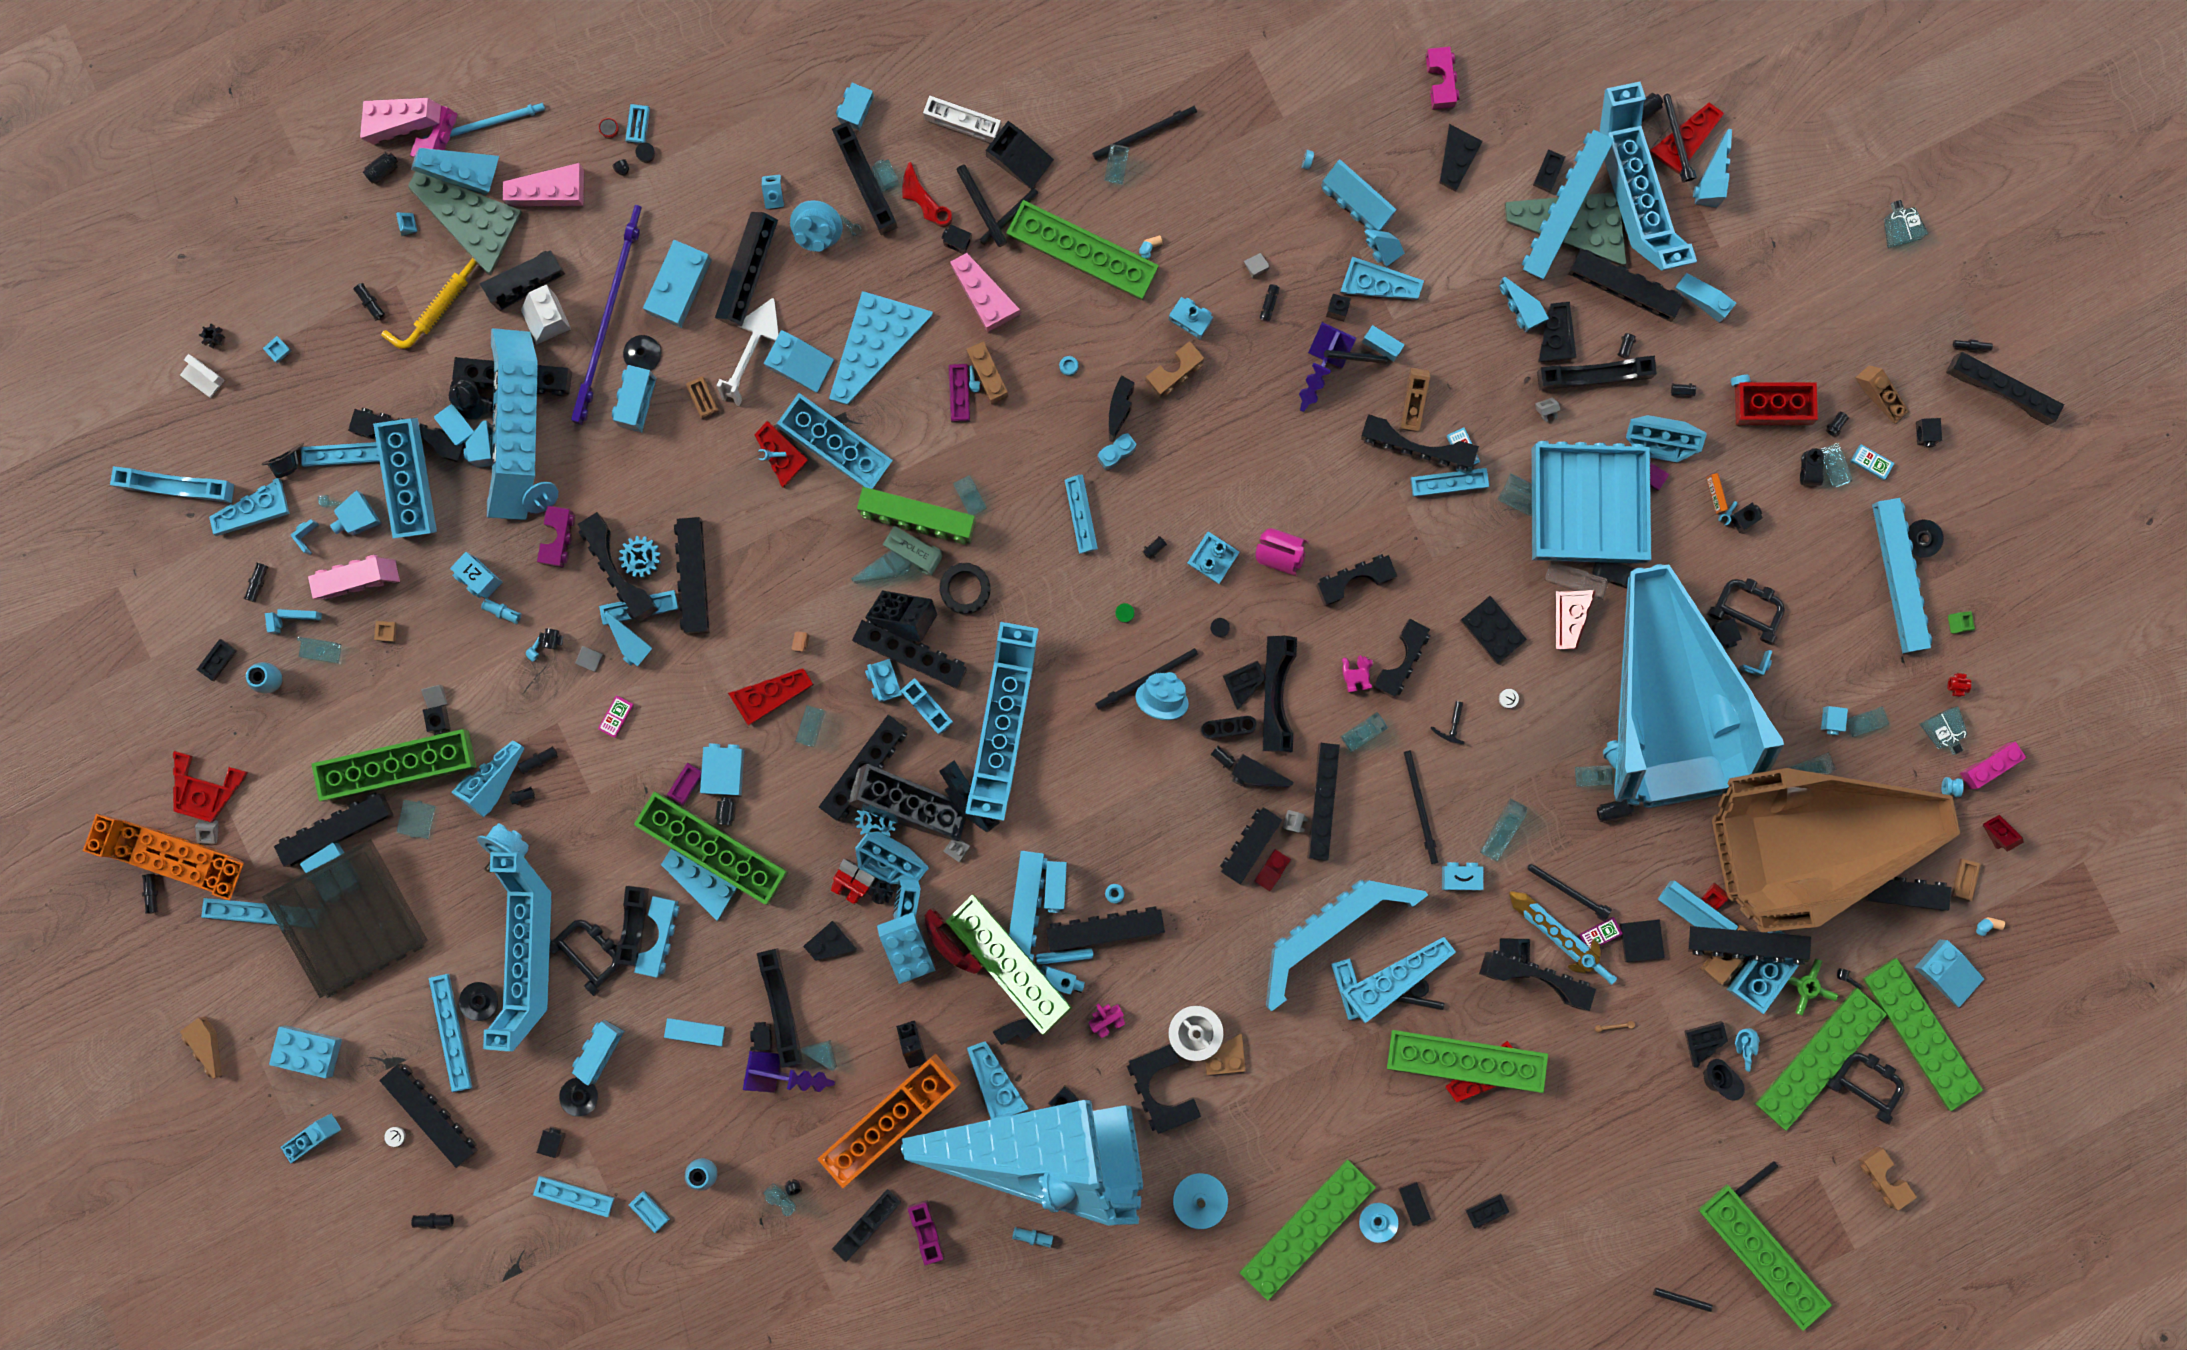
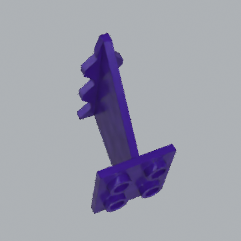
M1323 322L1321 323L1308 353L1322 359L1323 362L1321 365L1316 363L1312 365L1315 374L1307 376L1308 388L1302 389L1299 393L1302 400L1300 411L1304 412L1309 404L1317 402L1318 396L1315 390L1324 387L1325 382L1322 376L1331 372V370L1325 368L1326 362L1343 368L1346 362L1345 359L1326 358L1324 356L1325 350L1350 352L1356 337Z
M750 1051L743 1090L775 1093L777 1079L788 1081V1090H791L797 1084L802 1091H806L812 1086L814 1091L821 1092L825 1087L834 1086L835 1081L826 1078L823 1072H818L814 1077L811 1076L809 1071H803L800 1075H797L795 1070H790V1073L779 1072L780 1058L778 1053Z

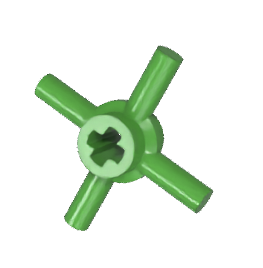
M1815 958L1809 975L1803 976L1800 979L1791 976L1787 983L1797 986V991L1801 995L1796 1014L1803 1016L1808 1000L1818 995L1833 1001L1837 1000L1838 994L1821 988V984L1817 979L1822 961ZM1807 984H1809V986L1812 987L1811 990H1809L1808 988H1806V985H1807Z

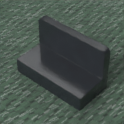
M1500 938V951L1505 953L1504 957L1510 958L1515 956L1522 959L1521 963L1527 964L1530 962V939ZM1519 976L1514 978H1530V976Z

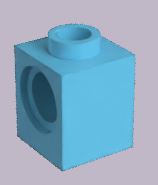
M1832 706L1823 707L1821 730L1827 731L1828 735H1839L1840 732H1845L1848 709Z

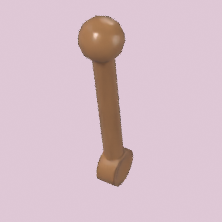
M1628 1021L1625 1024L1597 1025L1595 1031L1600 1033L1602 1030L1625 1027L1633 1029L1635 1023Z

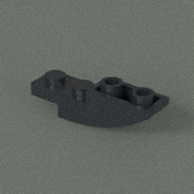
M955 760L939 770L948 785L944 789L945 792L970 821L985 832H989L1000 823L998 819L965 814L971 785Z

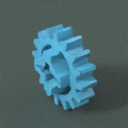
M636 536V541L629 538L630 544L623 543L625 550L619 551L623 554V557L619 558L620 561L624 562L621 567L623 569L627 568L626 573L628 574L633 571L634 577H637L638 573L642 578L645 577V573L651 576L652 569L658 570L655 564H661L657 557L662 555L656 552L659 546H653L654 541L652 539L647 542L648 538L645 536L642 540L639 536ZM636 545H642L641 548H633ZM651 551H652V561H650V558H649V554H650ZM634 552L642 555L646 562L638 559L637 555L634 554ZM629 553L631 554V560H630V562L628 561V554H629ZM644 565L647 566L646 568H643V569H637V568H639V566H644Z
M864 810L857 811L861 816L855 818L856 821H860L856 828H862L861 835L871 833V830L877 828L881 833L890 837L889 831L896 830L893 827V824H896V822L889 820L887 827L885 825V818L881 817L879 821L882 827L878 824L873 825L872 813ZM865 814L868 816V823L864 825Z

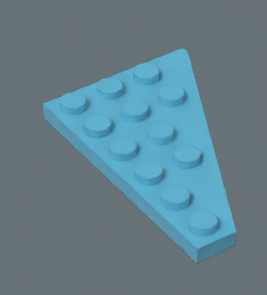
M862 291L829 399L849 405L854 397L893 359V356L932 318L933 312Z

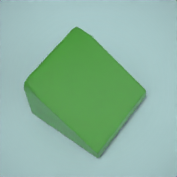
M1971 611L1948 615L1951 633L1975 630Z

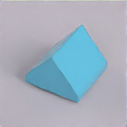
M396 213L401 236L417 232L413 213Z

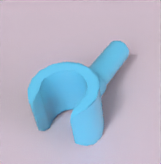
M969 366L970 391L979 392L980 381H975L974 368Z
M766 449L758 450V452H765V457L758 458L759 460L768 461L774 457H786V452H770Z
M1734 501L1726 513L1718 517V521L1723 516H1726L1727 522L1724 525H1728L1731 522L1730 516L1738 503Z
M539 637L534 645L526 651L527 658L532 662L539 656V653L535 651L541 643L538 641Z

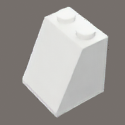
M547 285L528 293L521 312L536 345L571 330L557 296Z

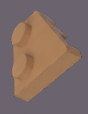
M1238 1034L1221 1044L1214 1055L1205 1059L1207 1075L1246 1072L1242 1034Z

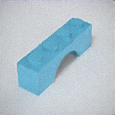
M652 896L648 916L656 922L659 929V938L652 949L639 953L634 973L656 978L664 974L666 969V963H664L665 955L669 954L671 944L668 943L669 938L673 936L675 931L673 921L674 917H678L680 906H677L678 901Z

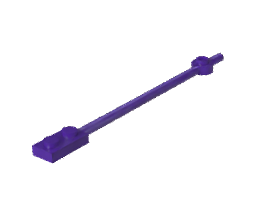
M634 205L630 223L627 224L625 229L624 244L584 384L581 383L571 420L579 425H582L583 421H586L588 417V403L592 402L594 395L591 388L631 244L639 238L640 230L637 229V223L642 209L639 205Z

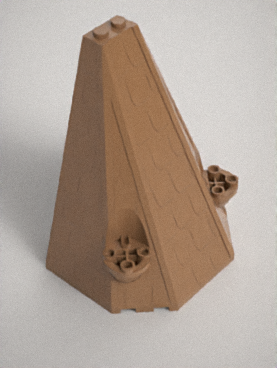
M1791 768L1729 778L1727 783L1729 789L1727 793L1722 795L1718 805L1720 807L1719 813L1714 815L1712 819L1727 896L1731 901H1737L1741 906L1740 910L1748 919L1753 918L1760 932L1821 926L1960 834L1951 795Z

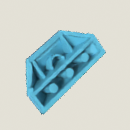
M1646 415L1630 420L1626 438L1631 445L1643 444V447H1650V458L1679 462L1695 453L1702 452L1707 433L1687 422Z
M879 831L866 833L855 847L858 868L889 884H898L899 878L919 881L929 869L909 847Z

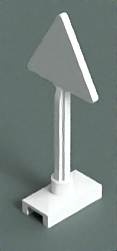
M773 298L746 316L743 325L738 326L753 332L732 378L728 382L719 379L716 385L721 399L726 401L727 397H731L734 399L735 404L740 406L742 398L738 390L739 381L760 337L763 336L776 341L779 335Z

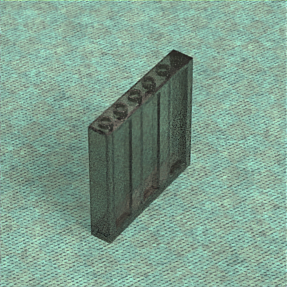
M371 839L262 896L319 998L325 995L329 998L338 993L337 989L342 986L346 989L355 984L354 980L360 977L363 980L371 976V971L377 968L380 971L388 967L390 961L394 959L399 961L405 958L407 952L411 950L416 952L424 948L423 944L428 940Z

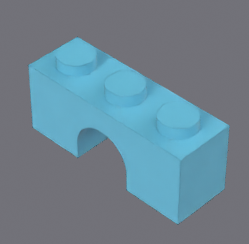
M915 678L900 690L939 736L954 723Z

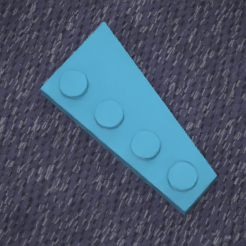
M1352 257L1340 294L1418 300L1424 280Z
M276 478L271 484L258 488V491L250 496H244L238 503L229 505L211 515L209 518L213 534L219 536L290 514L282 480Z
M672 848L661 864L717 921L719 920L736 892L737 887Z
M986 1041L967 1047L990 1119L1011 1116L1029 1109Z

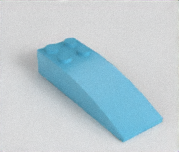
M800 393L797 394L775 425L818 457L866 488L873 489L893 461Z

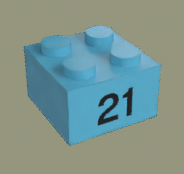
M465 552L450 568L454 572L452 576L460 583L468 585L466 589L479 598L481 596L488 598L503 583L479 559L468 552Z

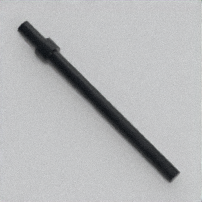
M1192 106L1183 111L1179 110L1173 113V116L1097 150L1092 155L1095 160L1171 124L1176 122L1178 124L1184 121V118L1197 113V109L1195 106Z
M1194 648L1116 692L1112 691L1107 694V697L1095 703L1097 709L1100 710L1110 703L1118 702L1119 698L1146 683L1149 676L1156 673H1166L1199 655L1197 650Z
M1411 750L1405 751V761L1425 838V850H1428L1431 864L1439 863L1435 850L1437 846L1432 838Z

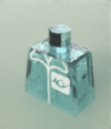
M1902 200L1891 203L1893 213L1884 218L1888 248L1921 240L1928 235L1915 207L1904 209Z
M1958 706L1951 707L1919 723L1938 749L1948 746L1952 755L1963 751L1959 740L1967 737V731Z

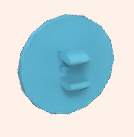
M551 482L537 483L525 492L522 504L525 510L530 513L544 512L547 506L555 504L559 491Z

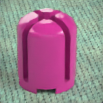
M1273 528L1266 529L1260 536L1261 544H1257L1255 556L1257 562L1297 576L1295 571L1296 568L1301 569L1306 555L1305 551H1303L1305 543L1309 544V540Z

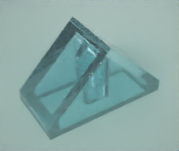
M831 1040L801 1048L800 1052L828 1069L834 1071L837 1068Z

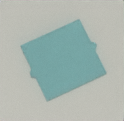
M404 800L396 833L410 835L411 838L416 836L428 839L436 806L424 804L422 801Z

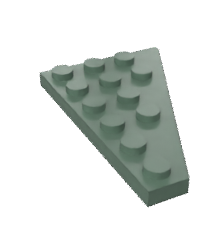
M415 171L408 185L411 192L432 212L433 216L454 236L477 264L491 276L522 214L521 210Z
M1615 193L1587 195L1562 244L1570 245L1583 251L1589 250L1594 253V256L1606 258L1620 264L1619 266H1625L1626 257L1621 212ZM1559 197L1506 202V222L1514 226H1520L1527 231L1531 230L1541 234L1539 228L1543 220L1548 221L1551 215L1548 213V210L1552 203H1557Z

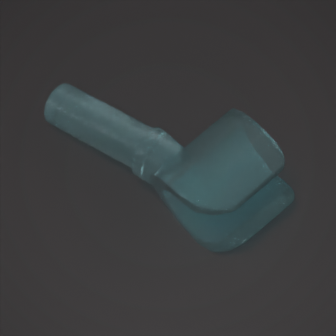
M843 215L840 216L841 220L850 228L851 235L857 236L852 231L854 227L862 231L859 224H853Z
M329 495L318 496V503L322 507L339 506L343 503L340 501H329Z

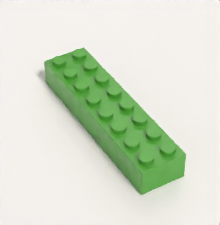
M465 729L311 763L320 802H329L477 768L469 730Z
M653 792L634 823L636 827L765 905L770 904L789 872L658 792Z

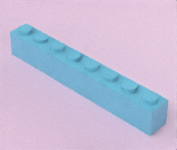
M1594 129L1591 134L1587 133L1583 141L1586 145L1583 151H1578L1574 159L1577 163L1574 169H1569L1565 177L1568 181L1565 186L1561 185L1556 195L1559 196L1557 203H1552L1548 210V213L1551 214L1548 221L1543 220L1539 228L1541 234L1539 238H1534L1530 246L1533 250L1530 256L1526 254L1521 264L1524 266L1523 271L1544 280L1614 142L1613 138Z
M1901 498L1876 502L1872 504L1902 654L1931 648L1932 637L1927 630L1928 618L1923 610L1924 598L1920 596L1919 588L1921 584L1920 579L1916 576V560L1912 557L1913 544L1908 537L1909 525L1904 518V503L1901 502Z

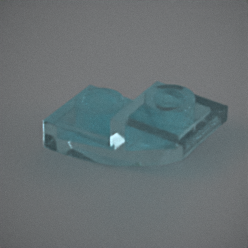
M1839 444L1820 449L1823 452V461L1827 468L1826 472L1833 487L1852 482L1850 470Z

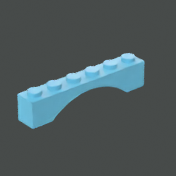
M113 466L110 485L118 489L232 503L235 485L224 480L171 476Z

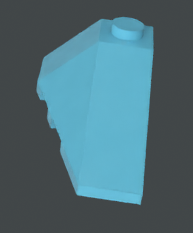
M1728 129L1724 133L1703 176L1694 188L1693 198H1695V204L1717 208L1727 197L1729 173L1726 172L1730 165V159L1727 158V155H1729L1731 150L1732 129Z
M511 741L494 755V759L490 763L480 765L479 768L481 770L473 776L467 775L452 793L474 812L484 817L498 802L524 747L515 741Z

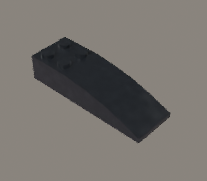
M869 764L858 768L848 801L849 805L919 831L960 841L966 816L948 796Z

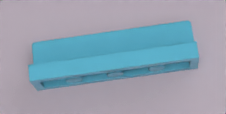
M1670 881L1658 897L1661 903L1693 926L1731 930L1738 928L1737 925L1676 881Z

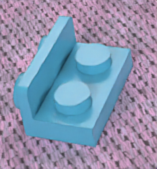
M890 659L867 665L868 670L865 673L868 681L873 682L874 688L871 690L875 700L878 699L881 703L902 696Z

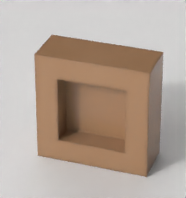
M376 621L374 640L395 642L397 623Z

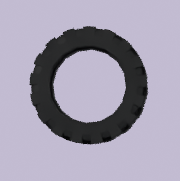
M958 563L945 571L940 580L939 591L943 602L953 612L972 614L981 610L986 605L990 597L991 586L988 576L979 566L971 563ZM961 573H970L976 576L981 584L979 597L969 604H960L954 601L949 592L952 579Z

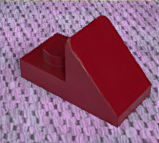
M2000 815L1983 823V827L1996 849L2003 847L2008 852L2024 843L2023 837Z
M1274 849L1254 882L1270 892L1281 878L1291 859Z

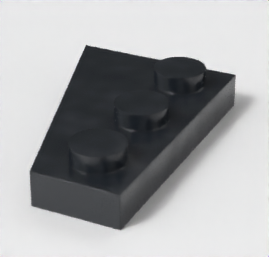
M1449 124L1439 183L1456 192L1483 141Z
M1570 302L1551 303L1538 363L1576 358Z

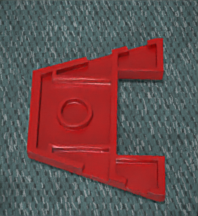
M174 751L173 775H175V787H173V812L214 822L248 772L229 767L224 784L221 786L187 776L193 756Z

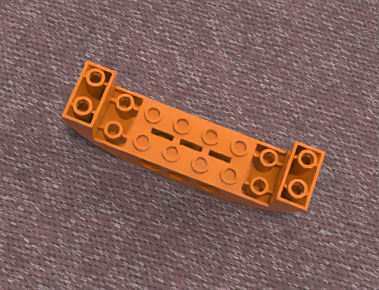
M96 814L83 848L84 852L99 857L113 858L211 891V895L231 901L244 865L243 861L222 851L151 827Z

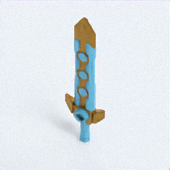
M1513 891L1509 893L1513 908L1576 961V963L1568 965V968L1573 972L1581 973L1594 969L1610 985L1617 980V977L1599 964L1601 950L1597 941L1592 939L1591 949H1589L1585 943L1562 926L1526 893Z

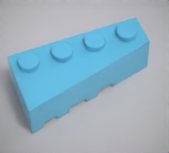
M419 148L416 151L411 170L486 195L490 191L499 156Z

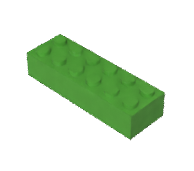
M866 487L862 488L857 506L858 512L864 519L873 521L876 518L881 523L890 526L892 523L899 525V528L905 530L914 528L918 530V533L924 535L933 533L937 538L947 540V537L955 540V543L965 545L966 542L971 543L976 519L973 515Z

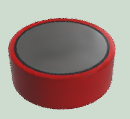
M606 118L600 122L599 131L605 138H613L618 134L619 127L615 120Z

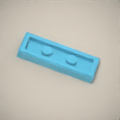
M1349 958L1332 963L1331 966L1348 1020L1359 1017L1358 1014L1341 994L1342 991L1357 984L1351 960Z
M667 1018L664 1038L722 1046L725 1026Z

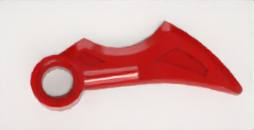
M909 162L903 178V199L913 200L918 203L923 210L924 219L934 222L940 227L950 225L952 222L950 209L944 206L939 207L922 187L912 163ZM939 213H947L948 218L945 221H939L937 218Z

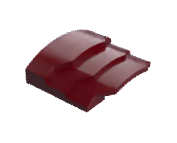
M930 908L924 915L929 937L935 947L956 967L976 974L984 966L972 952L966 956L960 952L940 929L946 923L935 908Z

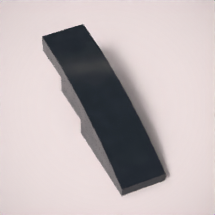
M886 1189L831 1250L846 1263L898 1207L901 1201Z

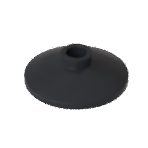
M638 335L626 343L623 350V358L627 366L631 365L651 371L660 362L661 348L652 337ZM640 349L644 350L643 355H638Z
M1922 519L1915 521L1909 526L1908 537L1913 544V550L1911 551L1913 555L1922 558L1931 557L1941 549L1944 542V534L1937 523ZM1925 535L1929 536L1928 542H1925L1923 539Z
M471 983L462 990L459 996V1008L463 1015L470 1020H486L497 1009L498 997L496 991L487 983ZM479 997L483 999L481 1005L477 1003Z
M577 1077L572 1078L561 1087L559 1093L560 1105L566 1113L572 1116H585L593 1111L597 1105V1088L594 1084L586 1085ZM579 1092L583 1094V1099H578L577 1094Z

